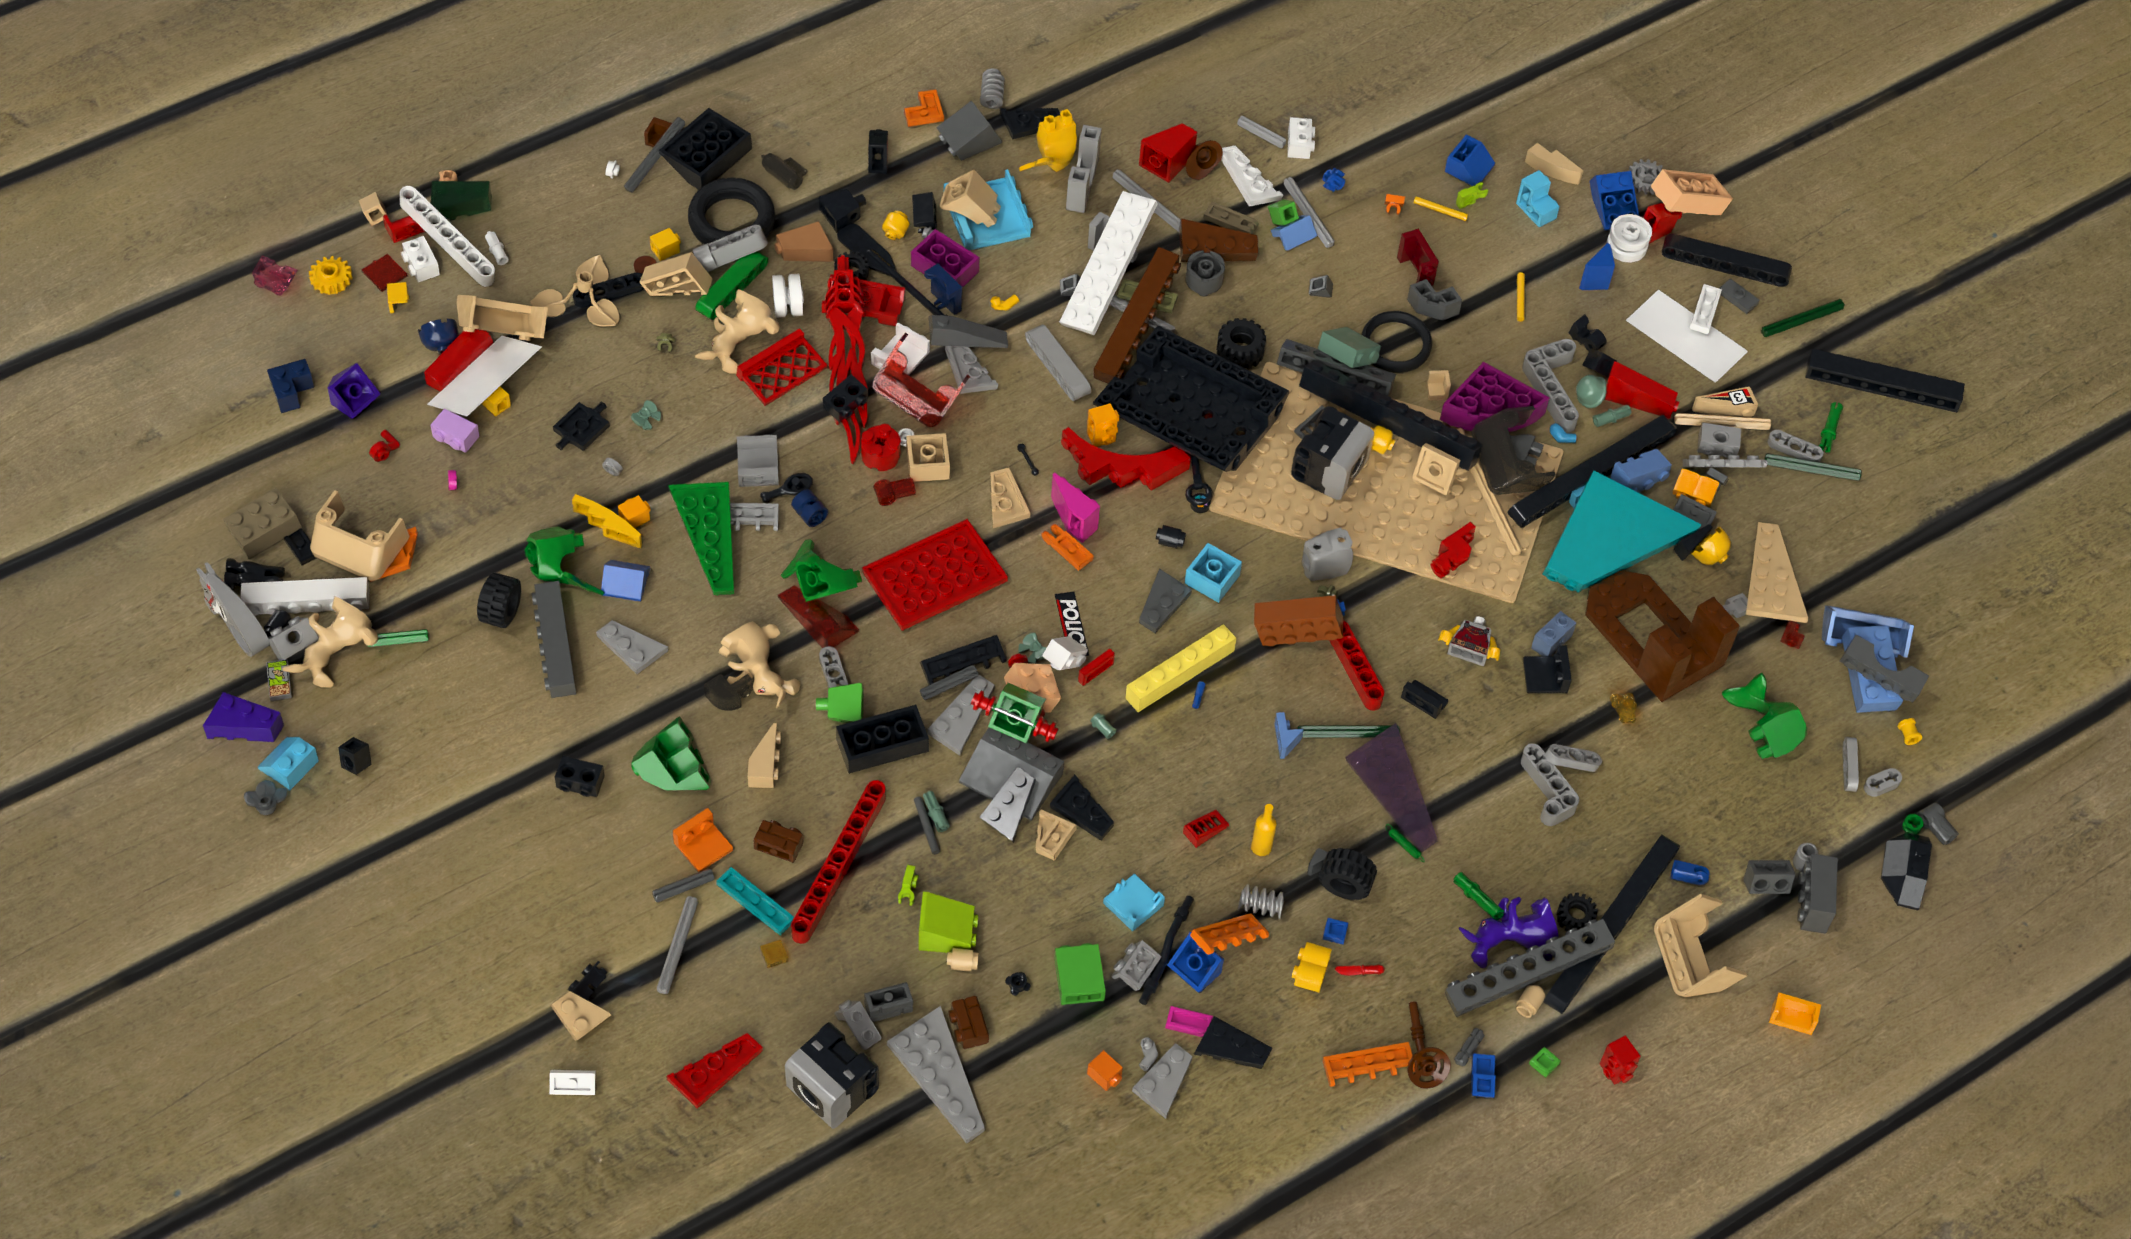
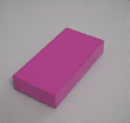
M1170 1006L1165 1028L1203 1037L1213 1016Z

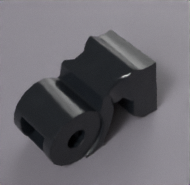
M1584 314L1573 323L1569 334L1580 345L1584 344L1588 351L1590 349L1598 351L1606 345V337L1599 329L1590 331L1587 329L1589 320Z

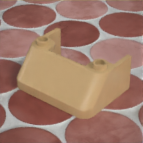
M457 295L459 326L463 327V331L475 332V329L512 334L518 335L519 340L531 341V337L544 339L548 307L521 305L477 298L471 295Z
M334 490L316 515L310 549L318 559L357 576L367 577L369 581L378 580L410 538L403 519L399 518L389 533L376 530L370 533L366 540L337 528L334 524L345 511V507L338 491Z
M1699 894L1661 917L1655 923L1654 932L1673 990L1679 996L1691 997L1721 992L1748 976L1747 972L1727 966L1710 973L1699 936L1708 929L1709 920L1707 913L1723 904L1720 899Z

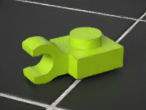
M1482 182L1470 188L1462 189L1458 192L1457 207L1461 209L1474 204L1476 199L1487 196L1488 189L1481 190L1483 187Z
M907 865L902 889L898 894L899 904L902 903L904 897L910 899L909 906L914 904L912 888L917 887L919 875H915V866Z

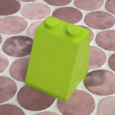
M923 891L919 924V951L948 953L952 952L953 948L971 950V947H976L977 934H973V927L977 928L978 915L974 914L975 906Z

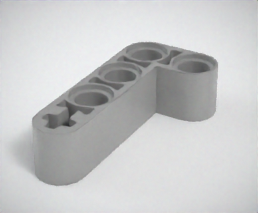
M1526 745L1521 757V765L1548 799L1543 806L1540 820L1546 826L1557 825L1575 814L1579 803V796L1556 766L1546 759L1545 752L1539 745Z

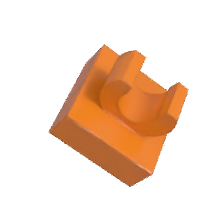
M1386 194V213H1389L1391 207H1396V214L1399 215L1401 207L1404 205L1405 196Z

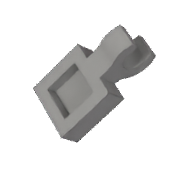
M1741 593L1728 598L1723 607L1730 615L1733 614L1737 619L1746 615L1748 599Z

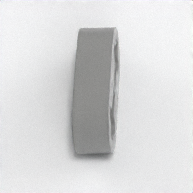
M1893 768L1874 774L1867 778L1864 784V791L1872 797L1892 791L1899 786L1902 775ZM1871 783H1872L1873 786H1876V785L1879 784L1878 788H1876V787H1871V786H1870Z

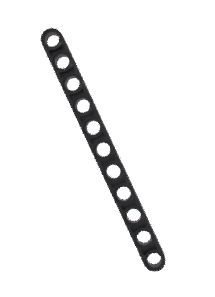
M1665 415L1659 416L1518 501L1508 510V515L1520 528L1527 526L1570 500L1572 491L1586 485L1593 471L1606 477L1611 475L1616 462L1620 461L1623 464L1630 457L1634 460L1639 458L1640 454L1648 452L1670 439L1677 432V428Z
M1664 835L1658 838L1600 919H1604L1614 940L1619 936L1680 848L1679 844ZM1587 937V939L1585 940V943H1586V944H1591V943H1593L1592 938ZM1607 951L1565 969L1546 995L1543 1003L1563 1014Z

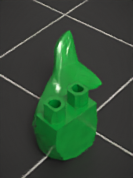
M559 526L529 534L526 540L528 544L525 548V556L530 564H533L530 570L536 578L547 582L559 581V584L574 585L603 596L604 592L569 572H562L560 563L562 558L566 554L575 552V547L584 546L583 534H575L574 530H566Z
M806 539L802 543L794 559L780 575L784 579L796 572L806 602L858 587L857 583L862 582L859 570L853 571V568L841 569L814 553L815 543L811 539Z
M1763 673L1755 676L1744 687L1724 690L1722 695L1734 706L1753 709L1765 715L1748 732L1754 742L1762 738L1765 744L1756 748L1761 759L1771 756L1777 758L1793 751L1805 740L1807 726L1800 709L1795 704L1765 700L1767 680Z

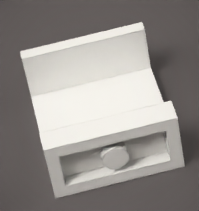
M897 323L896 335L882 350L875 347L871 352V365L903 382L929 354L930 340L912 331L909 327Z

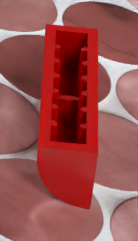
M475 329V332L463 331L424 371L426 384L441 392L493 344L489 333L479 329Z

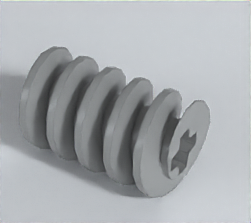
M987 69L982 74L980 103L989 109H998L1003 105L1005 78L998 69Z
M1246 884L1241 892L1238 910L1244 905L1245 912H1248L1250 907H1253V913L1256 914L1260 908L1263 916L1269 910L1270 917L1273 918L1277 912L1280 919L1284 903L1283 892H1280L1275 897L1274 890H1271L1269 895H1267L1266 888H1263L1259 893L1257 886L1250 891L1249 884Z

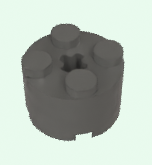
M1204 251L1193 253L1188 259L1185 282L1188 287L1203 297L1218 291L1222 287L1225 263L1223 258L1212 251L1210 253H1204Z

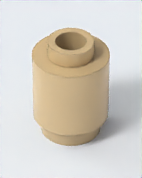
M953 948L952 952H948L947 965H951V970L969 972L977 970L979 953L973 952L970 949Z
M1528 985L1517 1001V1012L1526 1018L1535 1015L1546 997L1544 990L1538 985Z

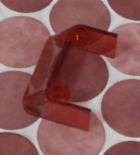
M904 333L873 379L872 387L875 392L924 425L935 427L940 423L970 376L966 375L958 389L950 385H943L934 393L903 372L908 364L907 357L899 351L908 336L907 333Z

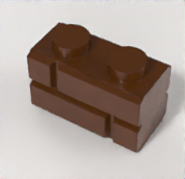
M763 820L753 840L755 850L792 863L795 862L804 842L803 834L794 827L785 828L774 820L770 822Z
M977 996L951 1002V1010L948 1011L950 1022L956 1024L957 1029L954 1030L957 1043L961 1042L963 1049L989 1043V1033Z

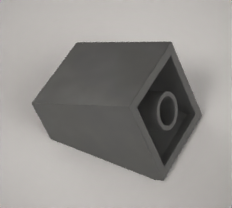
M972 100L936 127L941 133L938 137L944 145L946 143L950 145L947 149L953 157L957 155L961 161L1002 143L1000 137Z

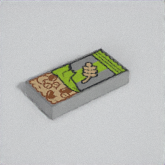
M288 660L266 662L270 700L292 698L290 673L282 670V668L289 665Z

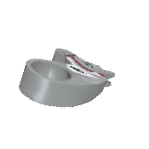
M206 562L204 564L206 573L198 567L196 571L204 590L206 605L214 615L217 613L221 615L242 650L252 657L270 646L269 639L254 614L239 596L220 579L209 563Z

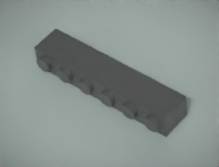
M559 581L534 584L535 593H531L533 605L538 606V609L534 610L535 621L540 622V626L536 627L538 639L543 640V643L539 644L540 655L545 656L546 660L541 661L543 673L548 674V678H544L546 691L550 690L551 698L576 695Z

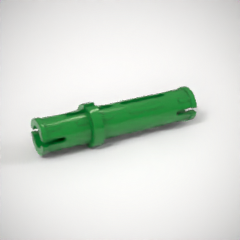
M1836 402L1831 404L1825 428L1821 431L1822 438L1819 447L1824 452L1826 446L1825 453L1831 451L1832 442L1837 436L1836 429L1843 410V405L1838 403L1836 409Z
M1463 872L1458 873L1454 877L1453 882L1464 891V895L1474 900L1490 917L1497 921L1503 917L1504 910L1486 895L1476 882H1472Z

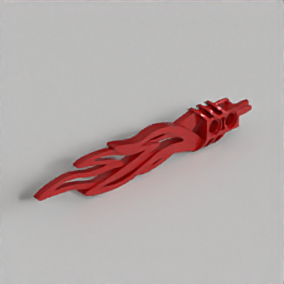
M841 255V257H837L838 270H834V277L828 279V291L825 296L826 318H828L834 333L829 350V370H832L829 391L834 389L836 377V386H838L849 376L850 370L851 374L868 389L862 373L865 361V346L860 334L861 322L865 316L863 310L864 295L861 291L860 279L853 277V269L849 270V258ZM843 330H845V331L847 332V334H848V336H849V338H850V341H851V346H852V348H850V350H849V352H848V356H847V360H846V365H845V336H844V331H843ZM856 344L859 348V363L857 362L855 351ZM835 347H837L836 354L833 356ZM867 402L863 405L864 410L862 407H857L863 428L866 427L868 419ZM853 411L850 418L856 432L855 447L847 419L844 418L841 421L848 439L851 464L855 463L860 448V428ZM834 418L835 423L839 425V422Z

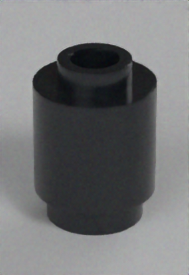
M1166 525L1158 528L1156 539L1159 540L1158 544L1175 549L1178 547L1183 548L1186 533L1182 532V529Z
M284 610L274 611L264 626L267 637L271 636L270 632L278 627L283 629L289 625L288 621L291 620V616L288 612Z

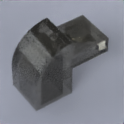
M721 674L704 684L706 698L715 707L725 711L741 708V698H746L753 691V679L748 674L731 685Z

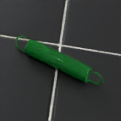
M1392 827L1388 831V835L1413 858L1418 859L1421 857L1424 860L1421 856L1422 852L1397 829Z

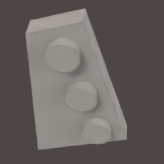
M945 346L960 394L996 390L998 388V383L990 378L985 367L982 368L977 361V357L969 347Z

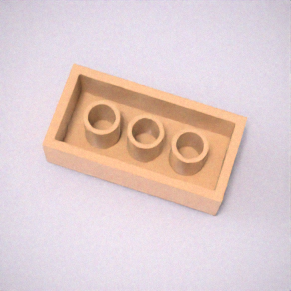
M1662 169L1651 185L1655 195L1662 200L1665 208L1671 212L1721 216L1733 199L1713 174Z

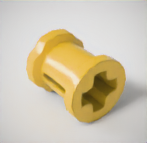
M1914 718L1904 719L1897 726L1904 735V743L1906 745H1913L1922 740V734L1917 731Z

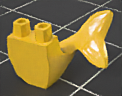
M1068 109L1061 111L1060 115L1056 117L1046 116L1044 121L1039 123L1037 144L1043 158L1019 167L1020 171L1048 165L1052 170L1058 172L1071 162L1076 150L1077 134L1076 123Z

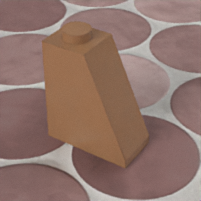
M819 221L776 235L777 243L774 244L777 254H781L784 261H833V247Z

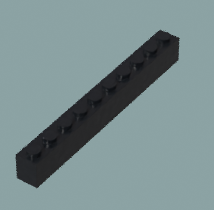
M1313 360L1304 367L1299 387L1375 425L1389 429L1393 434L1421 448L1427 443L1461 460L1459 467L1467 471L1477 464L1483 444L1475 438L1468 437L1457 429L1449 428L1443 425L1442 422L1433 420L1424 413L1409 408L1408 405L1399 403L1391 399L1390 396L1381 394L1372 387L1365 386L1356 379L1349 378L1338 370L1325 366L1320 361Z

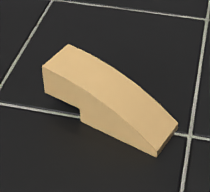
M1536 143L1527 151L1525 163L1534 169L1540 170L1543 174L1557 180L1580 184L1583 170L1558 150L1550 153L1539 143Z

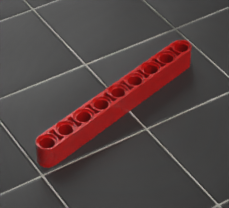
M873 780L866 786L791 923L792 939L796 943L804 944L812 937L884 805L886 788L883 782ZM818 894H824V896H822V897H818V896H816V895H818ZM809 911L815 912L814 914H807ZM801 928L805 929V931L799 932L797 930Z

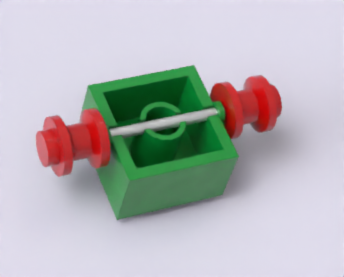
M1007 683L1003 688L997 703H995L997 697L993 696L989 699L984 696V691L982 690L979 694H974L971 704L974 705L973 710L976 711L981 708L985 710L986 716H989L991 711H993L988 727L1024 743L1028 742L1032 734L1034 737L1039 734L1045 736L1046 742H1049L1050 739H1055L1059 730L1056 728L1057 723L1053 722L1049 725L1044 722V717L1039 719L1046 701L1045 698L1011 683Z

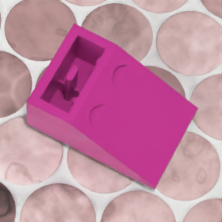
M1054 472L1051 490L1052 501L1066 531L1083 543L1098 529L1100 506L1094 499L1087 497L1079 488H1075L1064 477H1060Z

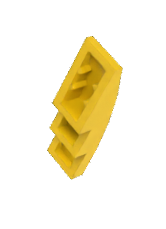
M577 494L574 495L572 499L573 512L587 516L588 524L603 529V536L641 549V534L626 520L590 499Z

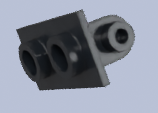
M599 961L594 965L589 963L581 972L584 977L580 981L575 980L567 990L587 1000L594 992L588 985L590 984L596 989L606 979L607 971L602 967L600 969L597 967L600 963Z

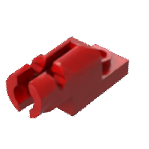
M1471 521L1441 541L1439 555L1430 564L1433 572L1439 578H1444L1450 574V569L1454 571L1469 560L1472 550L1469 543L1474 539L1476 526Z

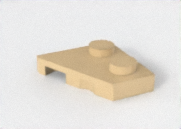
M570 991L550 1004L575 1041L611 1016L608 1011Z

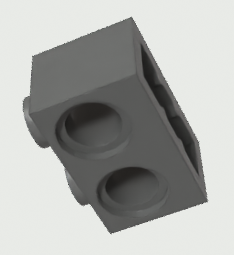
M1749 860L1743 880L1749 894H1790L1796 874L1790 860Z

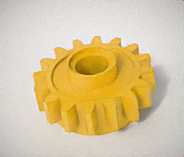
M331 256L328 260L326 257H323L322 262L316 260L317 265H311L312 270L309 271L310 283L321 294H338L344 291L347 286H350V280L353 279L351 266H348L347 261L342 262L341 257L337 258V260H334V256Z

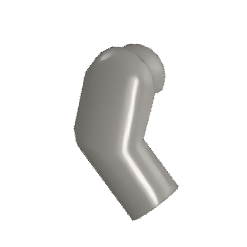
M1145 1037L1140 1042L1144 1058L1139 1063V1067L1144 1071H1148L1157 1059L1158 1051L1154 1041L1149 1037Z

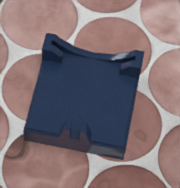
M938 263L924 271V276L927 279H931V293L937 298L934 305L940 304L937 306L939 310L946 307L953 315L961 312L962 286Z

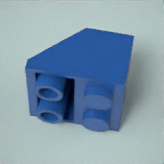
M1466 134L1448 156L1445 172L1471 186H1475L1484 180L1495 166V162L1482 142Z

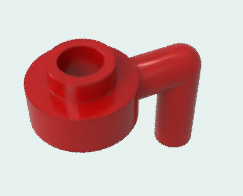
M383 430L381 436L388 444L384 441H379L369 451V455L376 462L386 460L389 457L390 451L400 447V443L387 430Z

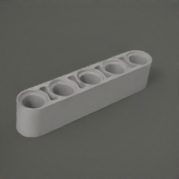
M1044 324L1025 332L1029 346L1072 401L1091 393V386Z

